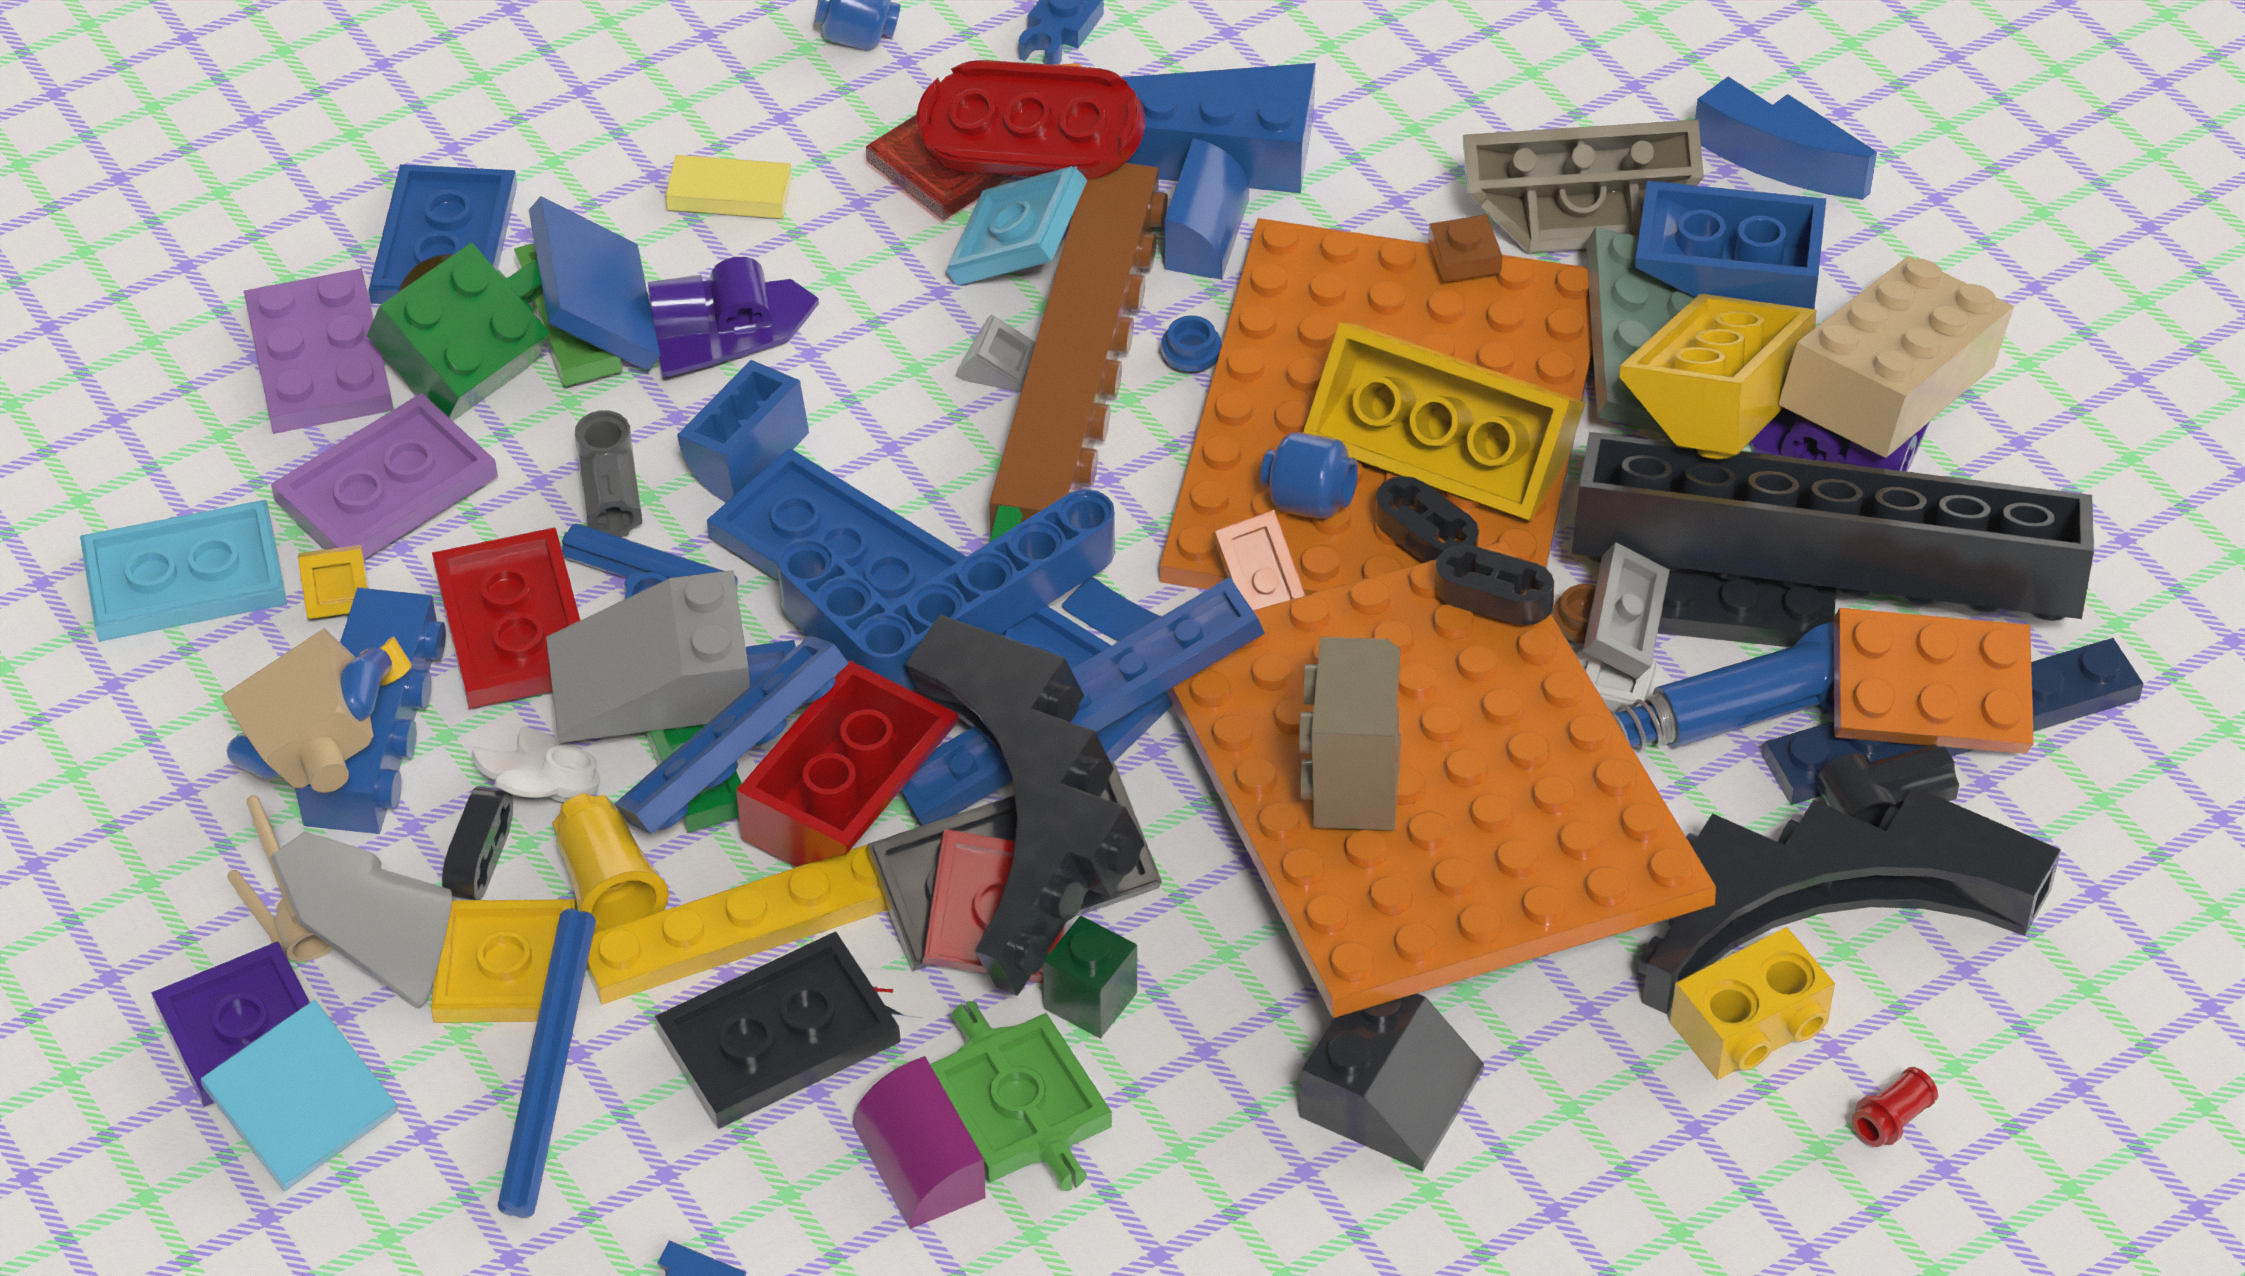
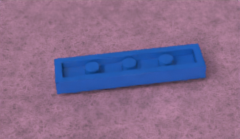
M813 636L807 637L615 802L614 805L629 824L649 834L656 830L661 831L673 826L687 813L689 809L687 803L705 787L712 788L727 780L738 767L737 760L754 745L765 744L778 736L787 725L785 718L803 703H811L824 696L834 686L836 682L834 676L849 663L834 643Z

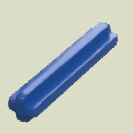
M572 524L568 532H565L562 540V553L566 559L624 578L635 572L658 573L669 579L724 571L582 524ZM735 576V583L737 589L738 578Z

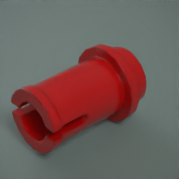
M1908 1067L1902 1072L1903 1074L1878 1095H1866L1857 1102L1856 1112L1852 1116V1124L1857 1135L1865 1143L1873 1147L1893 1145L1901 1139L1903 1127L1924 1109L1931 1107L1939 1097L1938 1089L1931 1077L1923 1070L1916 1067Z

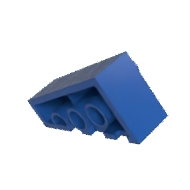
M1316 63L1122 77L1127 81L1128 86L1134 90L1145 114V129L1142 140L1134 154L1125 163L1159 167V180L1178 182L1194 138L1213 144L1231 155L1244 170L1250 189L1301 193L1314 117Z

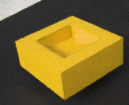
M362 544L298 553L307 619L348 614L357 587L368 588Z

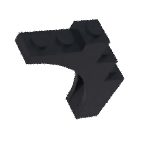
M939 615L905 665L922 696L958 713L959 719L965 721L997 748L1007 762L1011 772L1018 817L1013 864L999 907L977 945L975 953L995 987L1018 996L1031 975L1038 972L1043 966L1049 948L1066 922L1074 918L1080 910L1084 895L1088 889L1111 897L1123 877L1131 873L1137 865L1145 843L1127 808L1100 798L1108 785L1114 767L1096 732L1071 723L1077 714L1084 694L1066 658Z
M1915 786L1900 809L1894 806L1888 808L1879 828L1813 800L1800 822L1792 819L1788 821L1778 842L1712 813L1698 836L1689 833L1686 838L1716 886L1715 905L1670 918L1669 926L1671 927L1665 937L1662 939L1654 936L1650 940L1639 965V973L1646 975L1642 1003L1667 1014L1672 1008L1676 982L1714 964L1730 950L1772 928L1823 913L1869 907L1926 909L1975 918L2025 936L2052 890L2061 849Z

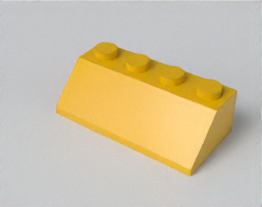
M1700 293L1620 365V378L1677 446L1695 448L1699 455L1713 459H1724L1738 455L1784 408L1778 405L1796 343L1816 328L1817 310Z
M1339 322L1303 433L1338 439L1346 446L1351 458L1402 476L1414 477L1427 485L1527 520H1533L1567 460L1586 402L1361 325Z

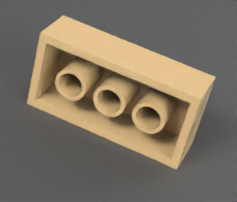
M1908 255L1796 343L1778 405L1887 458L1995 367L2014 306L1996 298L1995 294L1984 286L1967 284L1942 272L1937 264L1929 260L1915 259Z

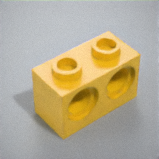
M1785 927L1676 982L1670 1024L1715 1079L1718 1080L1738 1069L1750 1070L1758 1066L1771 1052L1794 1040L1803 1042L1817 1035L1828 1023L1835 982L1789 928Z

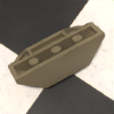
M1699 119L1465 134L1462 137L1467 195L1527 254L1587 250L1586 242L1595 227L1639 237L1647 181L1698 185L1704 178Z

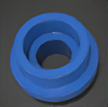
M1194 315L1183 316L1174 320L1161 341V351L1165 361L1174 368L1183 371H1200L1211 367L1218 361L1222 346L1221 337L1215 330L1214 325L1209 320Z

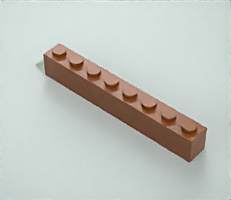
M1124 163L1116 170L1104 176L1087 180L1073 212L989 501L990 538L999 505L1020 508V512L1023 513V521L1065 495L1082 490L1083 485L1093 486L1098 464V450L1093 449L1095 440L1105 441L1107 436L1110 405L1105 403L1107 396L1117 397L1119 392L1122 362L1117 361L1119 353L1129 354L1134 330V319L1129 318L1131 310L1140 311L1142 308L1145 293V276L1141 275L1142 268L1152 269L1157 245V236L1152 234L1153 228H1163L1167 214L1168 194L1159 192V167Z

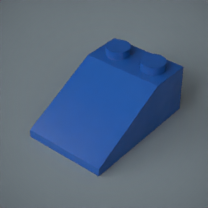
M1647 181L1635 268L1694 297L1701 293L1815 309L1827 198Z

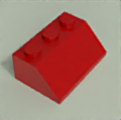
M849 660V664L835 676L836 682L834 686L824 696L811 703L737 788L741 839L795 867L847 854L958 723V713Z

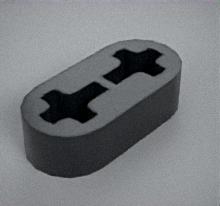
M1408 476L1392 477L1384 481L1378 488L1375 504L1377 526L1383 533L1423 562L1436 560L1443 551L1453 546L1470 545L1478 547L1479 528L1477 522L1468 513L1423 481Z
M1470 545L1453 546L1443 551L1437 558L1436 591L1443 602L1453 607L1519 625L1537 624L1545 620L1552 613L1554 606V579L1545 567L1537 563Z
M479 786L472 790L449 845L443 866L442 887L450 889L452 896L471 900H481L483 898L510 831L513 816L512 794Z

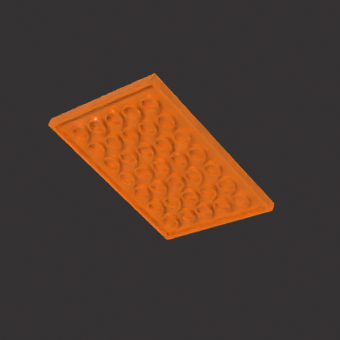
M1257 218L1160 563V582L1208 590L1227 579L1228 577L1212 533L1221 528L1273 510L1278 519L1305 596L1425 563L1383 533L1376 524L1375 504L1378 488L1384 481L1402 475L1356 460L1358 478L1351 503L1348 507H1340L1336 514L1330 518L1317 519L1284 513L1274 506L1271 501L1269 487L1262 486L1260 479L1261 466L1266 452L1269 449L1276 450L1286 435L1293 432L1303 433L1339 322L1361 325L1583 401L1593 355L1588 267L1503 255L1501 273L1443 282L1429 243ZM1574 440L1563 468L1533 520L1518 517L1433 486L1430 487L1468 513L1477 522L1479 528L1478 547L1507 540L1517 558L1537 563L1547 569Z
M1507 540L1480 547L1516 557ZM1437 559L1255 609L1253 611L1258 617L1265 634L1166 691L1332 1018L1715 905V884L1553 616L1550 614L1545 620L1537 624L1519 625L1453 607L1443 602L1437 594ZM1320 637L1388 639L1400 648L1398 708L1401 753L1395 830L1314 828L1313 800H1301L1302 760H1312V753H1300L1301 712L1314 711V705L1304 704L1305 664H1318Z

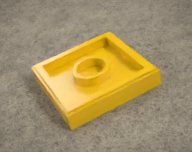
M452 900L446 935L433 984L431 1003L433 1022H537L560 914L566 909L573 908L577 910L576 900Z

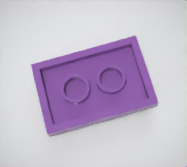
M362 268L243 290L273 434L394 410L382 353L367 337L373 322V314Z
M420 393L273 482L271 487L274 501L325 549L362 544L363 557L365 559L498 477L495 459L425 395Z

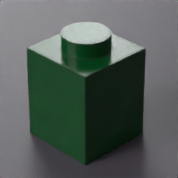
M1080 915L1047 955L1043 964L1044 1009L1101 1039L1137 994V944Z

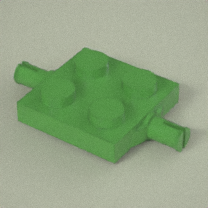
M967 1001L966 1010L960 1004L952 1012L951 1018L957 1024L967 1042L956 1053L930 1065L984 1158L985 1177L990 1183L1030 1164L1045 1162L1059 1183L1061 1190H1072V1182L1075 1188L1079 1187L1085 1181L1087 1174L1074 1157L1070 1148L1074 1144L1112 1127V1111L1047 1012L1017 1026L992 1029L976 1002Z

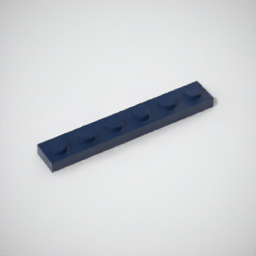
M2114 638L2031 662L2033 732L2140 700L2144 683ZM1834 721L1765 741L1763 759L1790 805L1822 796L1816 786L1817 776L1828 763L1840 756L1850 753H1861L1867 756L1870 762L1929 745L1835 737ZM1946 747L1951 757L1975 750Z

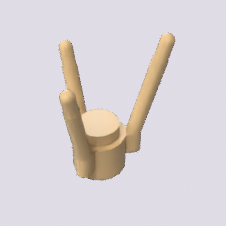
M251 795L247 798V806L283 896V899L277 904L275 918L240 872L231 870L228 872L227 878L269 935L271 942L279 941L285 955L290 960L305 962L320 958L330 952L333 947L299 924L286 891L270 859L271 855L279 850L280 847L260 799L255 795Z

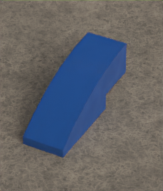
M1728 76L1697 98L1695 120L1699 119L1701 146L1719 157L1753 173L1791 186L1828 195L1861 200L1870 195L1877 151L1791 95L1786 94L1772 105Z

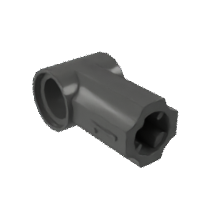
M599 410L581 418L575 427L576 449L588 527L619 537L628 536L633 527L642 523L630 425L627 419L620 413L610 410Z

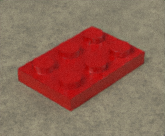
M556 527L432 552L434 569L468 708L471 709L552 692L546 637L580 621Z

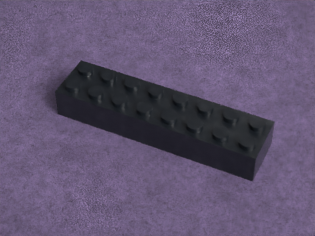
M1589 432L1579 485L1571 554L1584 555L1594 562L1601 563L1602 555L1617 542L1669 569V572H1676L1685 568L1709 571L1720 578L1728 580L1743 579L1747 576L1771 579L1790 588L1818 585L1839 588L1842 592L1853 596H1868L1873 593L1902 596L1907 601L1916 604H1933L1937 601L1966 604L1975 611L1985 613L1997 612L2001 609L2028 612L2036 618L2047 621H2058L2065 617L2082 619L2094 555L2092 495L1746 451H1740L1738 455L1729 458L1713 459L1699 455L1695 448L1677 446L1674 442Z

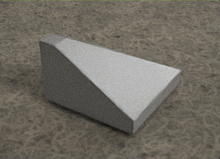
M991 314L986 319L955 375L964 381L1020 392L1023 388L1036 342Z

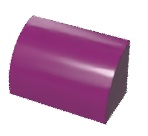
M926 1056L896 1068L868 1090L855 1110L853 1127L909 1229L986 1198L984 1158Z

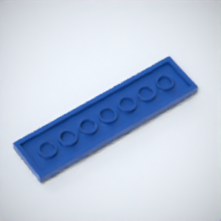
M788 448L707 519L708 536L777 580H779L777 558L780 551L788 543L808 538L820 540L830 546L890 604L967 557L791 448ZM1047 605L1000 634V636L1065 657L1071 669L1112 646ZM1167 692L1160 694L1096 732L1111 763L1115 762L1173 706Z

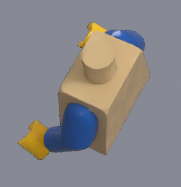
M323 628L221 695L225 705L244 731L235 736L226 746L229 760L232 764L264 779L281 776L294 788H304L310 784L315 791L323 793L341 788L349 778V771L345 760L367 747L373 738L370 715L374 711L380 685H387L405 675L412 667L410 660L394 636L389 638L380 648L366 649L358 657H355L331 633Z

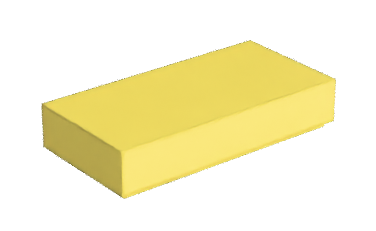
M675 155L666 192L667 210L783 219L792 180L791 163Z

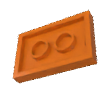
M1850 608L1838 609L1833 618L1835 737L1929 746L1936 744L1941 747L2027 754L2033 746L2030 624Z

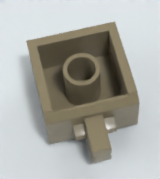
M1320 637L1318 664H1305L1304 704L1314 705V711L1301 712L1300 753H1312V760H1302L1301 800H1313L1314 828L1395 830L1401 753L1398 708L1400 648L1388 639Z

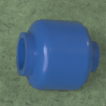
M818 0L814 23L822 24V33L826 40L870 51L878 45L882 35L893 37L901 4L891 2V0Z
M1293 432L1282 439L1276 450L1269 449L1266 452L1261 466L1260 479L1262 486L1269 487L1271 501L1279 511L1317 519H1327L1335 515L1340 507H1348L1351 503L1357 485L1358 465L1355 458L1349 457L1348 449L1342 441L1329 437Z

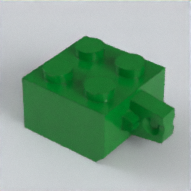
M471 242L381 304L367 333V337L417 395L420 393L425 395L445 415L454 421L526 370L539 357L550 332L534 315L535 310L529 304L543 293L538 263L534 260L506 278L500 270L497 271Z

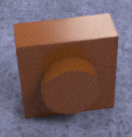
M1487 214L1429 223L1428 241L1443 282L1501 273L1503 255Z

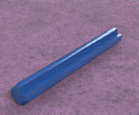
M573 908L566 909L560 914L497 1205L501 1213L519 1218H529L535 1213L596 924L595 917L591 913L579 912Z

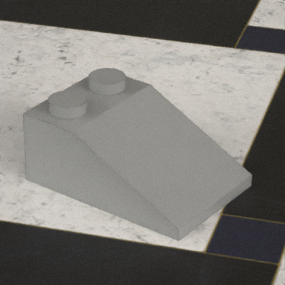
M734 570L669 578L546 637L559 743L707 724L750 687L749 667Z

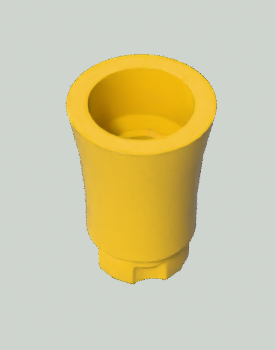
M582 793L571 797L561 804L560 813L552 822L557 836V848L567 868L575 892L578 911L589 912L595 917L594 933L664 911L669 900L668 886L646 859L632 836L623 815L616 810L613 802L604 794L592 796Z

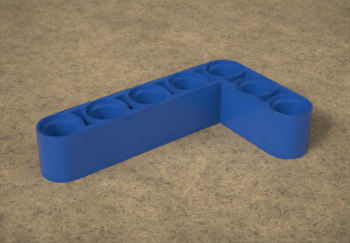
M1084 489L1069 493L891 604L830 546L820 540L811 538L798 539L788 543L780 551L777 558L782 609L808 637L813 636L834 643L847 662L850 660L909 690H913L917 685L905 664L939 615L1000 635L1105 569L1112 562L1115 555L1114 505L1109 497L1100 491Z

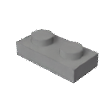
M1615 542L1602 555L1583 652L1636 679L1643 675L1652 664L1669 569Z

